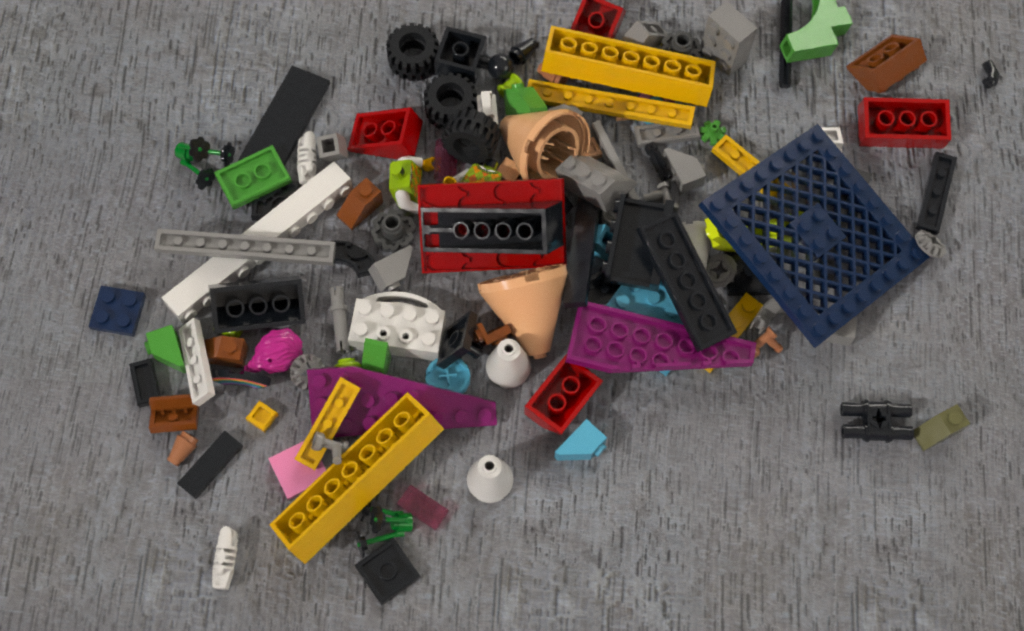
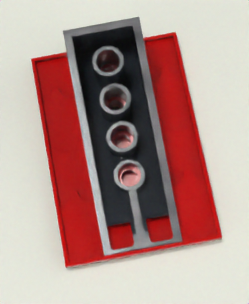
M564 178L417 185L422 273L528 269L557 264H566L567 266Z

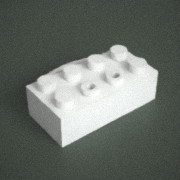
M382 292L363 299L356 298L348 337L350 349L363 351L365 338L387 342L391 355L434 361L439 357L446 325V311L441 310L437 305L421 296L407 292ZM391 299L408 300V301H413V302L419 303V304H421V305H423V306H425V307H427V308L417 307V306H415V305L408 304V303H403V302H381V301L391 300Z

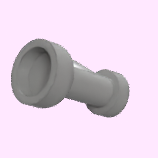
M668 182L659 183L656 186L657 191L643 194L644 201L648 202L649 200L662 198L665 204L666 199L672 200ZM676 202L674 203L673 212L679 211V207Z
M316 431L311 449L315 451H320L322 448L331 449L333 455L332 462L335 465H339L342 463L341 455L348 449V441L338 442L326 439L322 432Z

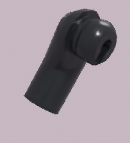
M987 60L982 64V67L988 77L984 78L982 83L986 89H990L998 84L1000 74L992 60Z

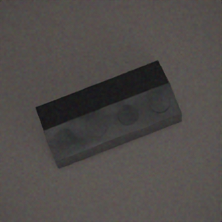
M299 276L208 285L215 334L306 323L302 279Z

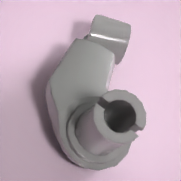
M773 297L761 307L750 325V329L757 327L760 330L758 334H762L763 330L781 312L785 313Z

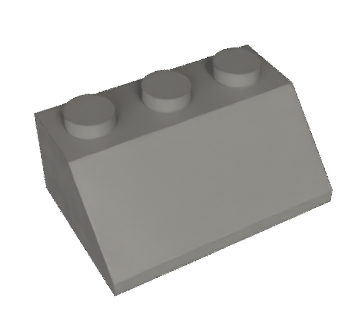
M570 155L555 169L558 178H564L565 189L605 212H608L615 205V201L620 199L621 193L627 194L637 185L633 179L589 156Z

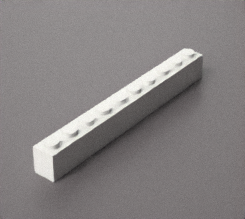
M333 161L241 235L278 238L296 237L303 227L315 222L318 215L323 211L331 209L338 199L346 197L353 188L351 178ZM212 257L161 298L183 324L194 318L203 307L210 305L208 285L236 282L238 279L246 277L253 267L262 264L264 261Z

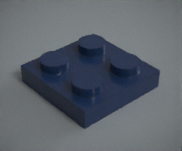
M101 285L89 328L91 330L134 337L145 302V293Z

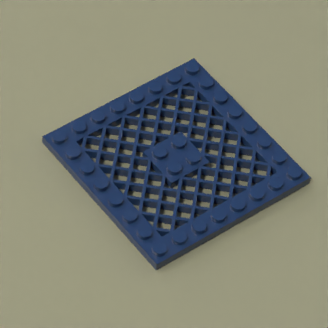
M818 124L719 189L698 205L814 348L930 258L921 250L912 235ZM812 161L819 163V168L813 167ZM798 171L805 172V178L798 176ZM813 175L819 176V181L813 180ZM826 178L833 179V185L827 184ZM784 180L791 182V187L784 186ZM798 184L804 185L805 191L799 190ZM813 188L819 189V195L813 193ZM763 189V194L757 193ZM770 190L777 192V198L770 196ZM827 191L833 193V198L827 197ZM784 194L791 195V201L784 200ZM841 195L847 196V202L841 200ZM798 197L805 199V205L798 203ZM748 199V204L742 203ZM755 200L763 202V208L755 206ZM770 204L777 205V211L770 210ZM827 205L833 206V212L827 210ZM784 207L791 209V215L784 213ZM841 208L847 209V215L841 214ZM740 210L748 212V218L741 217ZM798 211L804 212L798 217ZM855 212L861 213V219L855 217ZM755 214L762 215L763 222L755 220ZM770 218L777 219V225L770 224ZM784 221L790 222L786 227H784ZM841 222L848 223V229L842 228ZM855 225L861 226V232L855 231ZM755 228L762 229V235L755 234ZM869 229L875 230V236L869 234ZM769 231L777 233V239L770 238ZM784 235L791 236V243L784 241ZM846 236L848 237V243L843 242ZM855 239L862 240V246L855 245ZM869 242L875 243L876 249L869 248ZM769 245L777 247V253L769 252ZM883 246L889 247V253L883 251ZM834 247V253L828 252ZM784 249L791 250V257L784 255ZM841 249L848 250V256L841 255ZM798 252L806 254V260L798 259ZM855 252L862 254V260L856 259ZM870 256L876 257V263L870 262ZM820 258V264L813 262ZM827 259L834 261V267L827 266ZM784 263L791 264V271L784 269ZM841 263L848 264V270L842 269ZM798 266L806 268V274L798 273ZM856 266L862 267V274L856 273ZM813 270L820 271V278L813 276ZM870 270L876 271L872 275H870ZM827 273L834 275V281L827 280ZM842 277L848 278L849 285L842 283ZM798 280L806 282V289L798 287ZM856 280L862 281L859 285L856 286ZM813 284L820 285V292L813 291ZM827 287L834 289V295L828 294ZM842 291L848 292L842 297ZM813 298L820 300V307L813 305ZM828 302L834 303L828 308Z

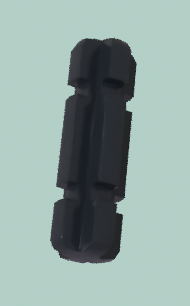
M648 143L645 146V151L650 156L649 159L656 172H659L658 176L663 182L669 180L672 173L666 167L667 164L661 152L657 151L656 143Z

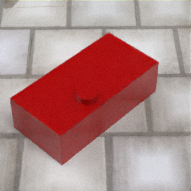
M864 97L858 105L859 147L944 149L951 141L949 99Z

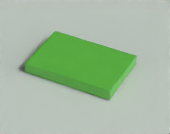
M273 145L214 172L233 210L292 183V179Z

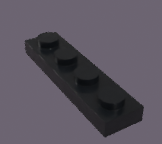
M935 152L916 225L917 230L929 231L934 235L939 233L957 157Z

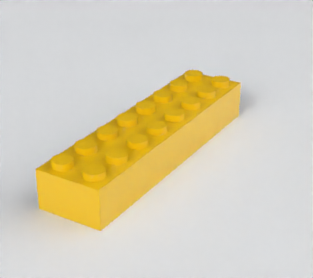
M551 25L541 71L648 94L654 97L689 103L695 106L707 107L713 89L716 61Z
M407 392L341 455V464H332L269 524L287 549L306 564L418 456L444 428L431 413Z

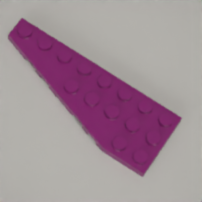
M588 302L587 307L577 308L565 362L607 373L749 367L754 363L757 343L730 336L697 352L682 324Z
M358 366L307 370L312 426L340 377L361 387L334 437L363 435L407 392L431 413L444 429L497 425L496 403L493 400L386 375Z

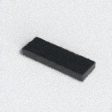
M224 431L177 484L193 498L197 499L240 451L243 445Z

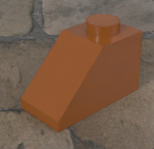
M365 178L350 191L337 217L353 230L383 203L382 192L370 180Z
M218 336L204 340L209 364L244 369L249 350L245 339Z

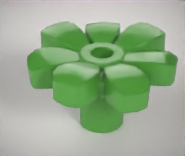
M709 120L705 121L704 127L699 129L700 135H703L701 139L703 142L710 140V145L715 146L717 140L720 141L725 136L726 128L719 127L720 121L715 120L713 123Z

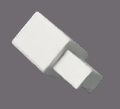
M481 91V95H477V111L490 116L493 119L492 121L498 124L496 95L492 94V91Z

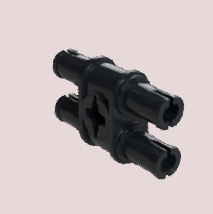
M867 399L861 401V403L842 402L840 404L841 416H861L863 420L862 425L843 424L841 427L842 438L862 439L865 442L885 441L886 443H890L892 440H913L914 438L913 426H893L891 424V417H912L911 404H891L888 400L877 402L868 401Z

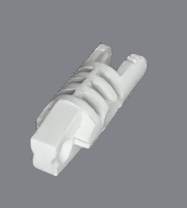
M312 131L306 132L304 136L298 139L297 172L299 184L302 185L306 184L316 175V136Z
M223 526L220 530L212 568V587L219 590H229L236 563L238 532L229 526Z

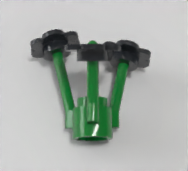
M203 137L192 139L189 144L180 142L175 148V156L181 159L180 164L188 167L198 175L195 183L200 190L205 189L206 186H211L212 180L216 178L215 171L211 167L200 171L190 161L201 162L203 158L206 159L208 157V154L219 155L224 167H227L233 162L235 153L232 143L228 142L221 151L210 149V143L204 141Z
M369 502L362 509L360 522H363L364 516H369L371 512L370 525L374 534L382 531L386 522L390 523L391 529L395 530V532L367 540L365 536L360 537L359 531L356 532L355 537L361 557H365V550H368V545L394 537H404L405 532H411L413 528L412 514L382 509L381 506L371 507V502Z

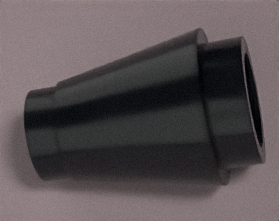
M530 38L512 46L508 56L512 58L515 65L524 64L536 51L539 44L536 39Z

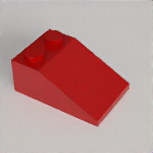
M582 0L570 30L614 39L626 14V10L605 0Z
M411 107L358 113L347 150L349 152L391 159L415 156L423 121Z

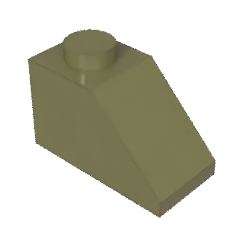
M956 404L914 429V438L924 452L963 431L970 425V422L959 405Z

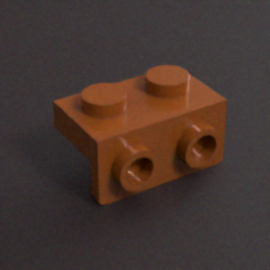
M480 322L475 325L473 340L475 343H480L481 346L489 344L498 345L502 340L508 339L507 335L512 333L509 325L506 324L486 332L483 324Z
M191 394L149 398L151 408L150 433L197 430L200 409L199 406L192 404Z

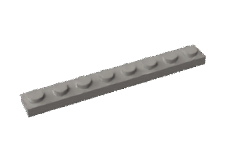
M157 229L154 250L156 253L334 266L336 243L332 241Z

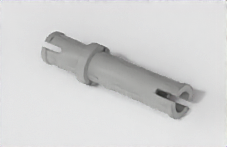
M335 286L336 290H334V287L329 289L332 304L330 313L333 314L336 353L345 354L344 350H346V353L351 351L348 342L349 335L346 318L348 307L345 305L344 287Z

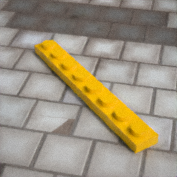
M533 79L528 81L527 87H533L546 105L559 106L566 104L568 106H575L585 112L685 129L692 128L695 113L694 106Z

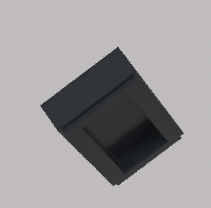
M152 358L129 364L137 406L139 408L149 406L150 397L161 396Z

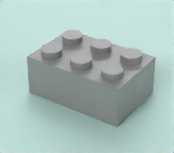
M726 1L708 16L701 44V52L706 58L716 61V66L720 71L731 76L747 62L757 27Z

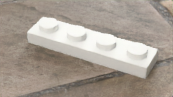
M192 318L179 328L178 332L192 404L201 406L215 395L201 322L198 319Z

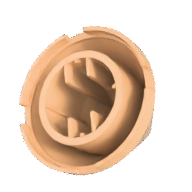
M569 109L508 115L500 122L499 129L523 180L558 178L555 169L570 155L583 156V153H588L590 149L591 135L587 121L581 115Z
M566 264L520 271L516 274L492 278L477 284L480 295L504 325H509L512 336L528 356H533V359L547 357L546 353L551 350L568 275Z

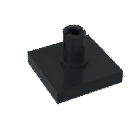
M725 252L736 262L738 273L734 277V282L727 284V296H744L745 293H748L750 296L771 295L737 252Z
M469 311L444 330L437 366L445 369L465 354H469L475 359L480 357L483 346L472 341L477 314Z

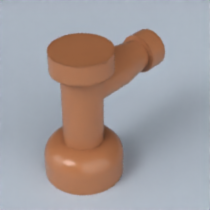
M770 326L766 328L765 333L754 341L757 343L754 358L760 355V348L766 343L776 353H780L783 350V346L775 340L778 335Z

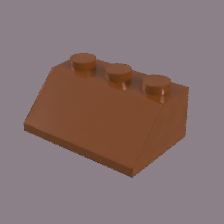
M892 34L846 67L866 90L883 93L896 82L903 80L904 76L917 70L921 64L927 61L919 38Z

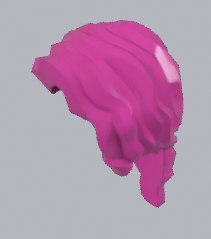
M289 328L271 330L261 338V341L255 347V355L244 366V370L240 374H244V371L256 373L262 371V369L270 374L289 370L292 362L303 354L301 350L303 342Z

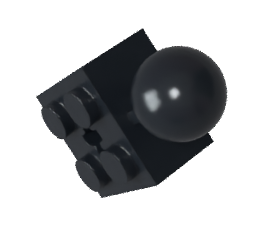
M446 26L434 60L436 75L444 73L446 76L448 73H453L456 76L458 73L462 75V78L467 77L469 83L475 84L481 68L488 70L489 74L496 80L508 79L514 72V62L510 56L504 53L495 54L491 58L486 57L487 36Z

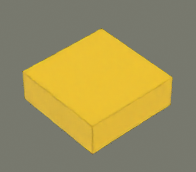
M259 400L245 419L265 433L279 414Z

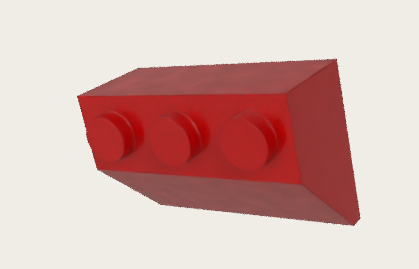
M567 354L524 406V415L542 428L560 435L564 433L603 383L602 379L587 368L566 363Z

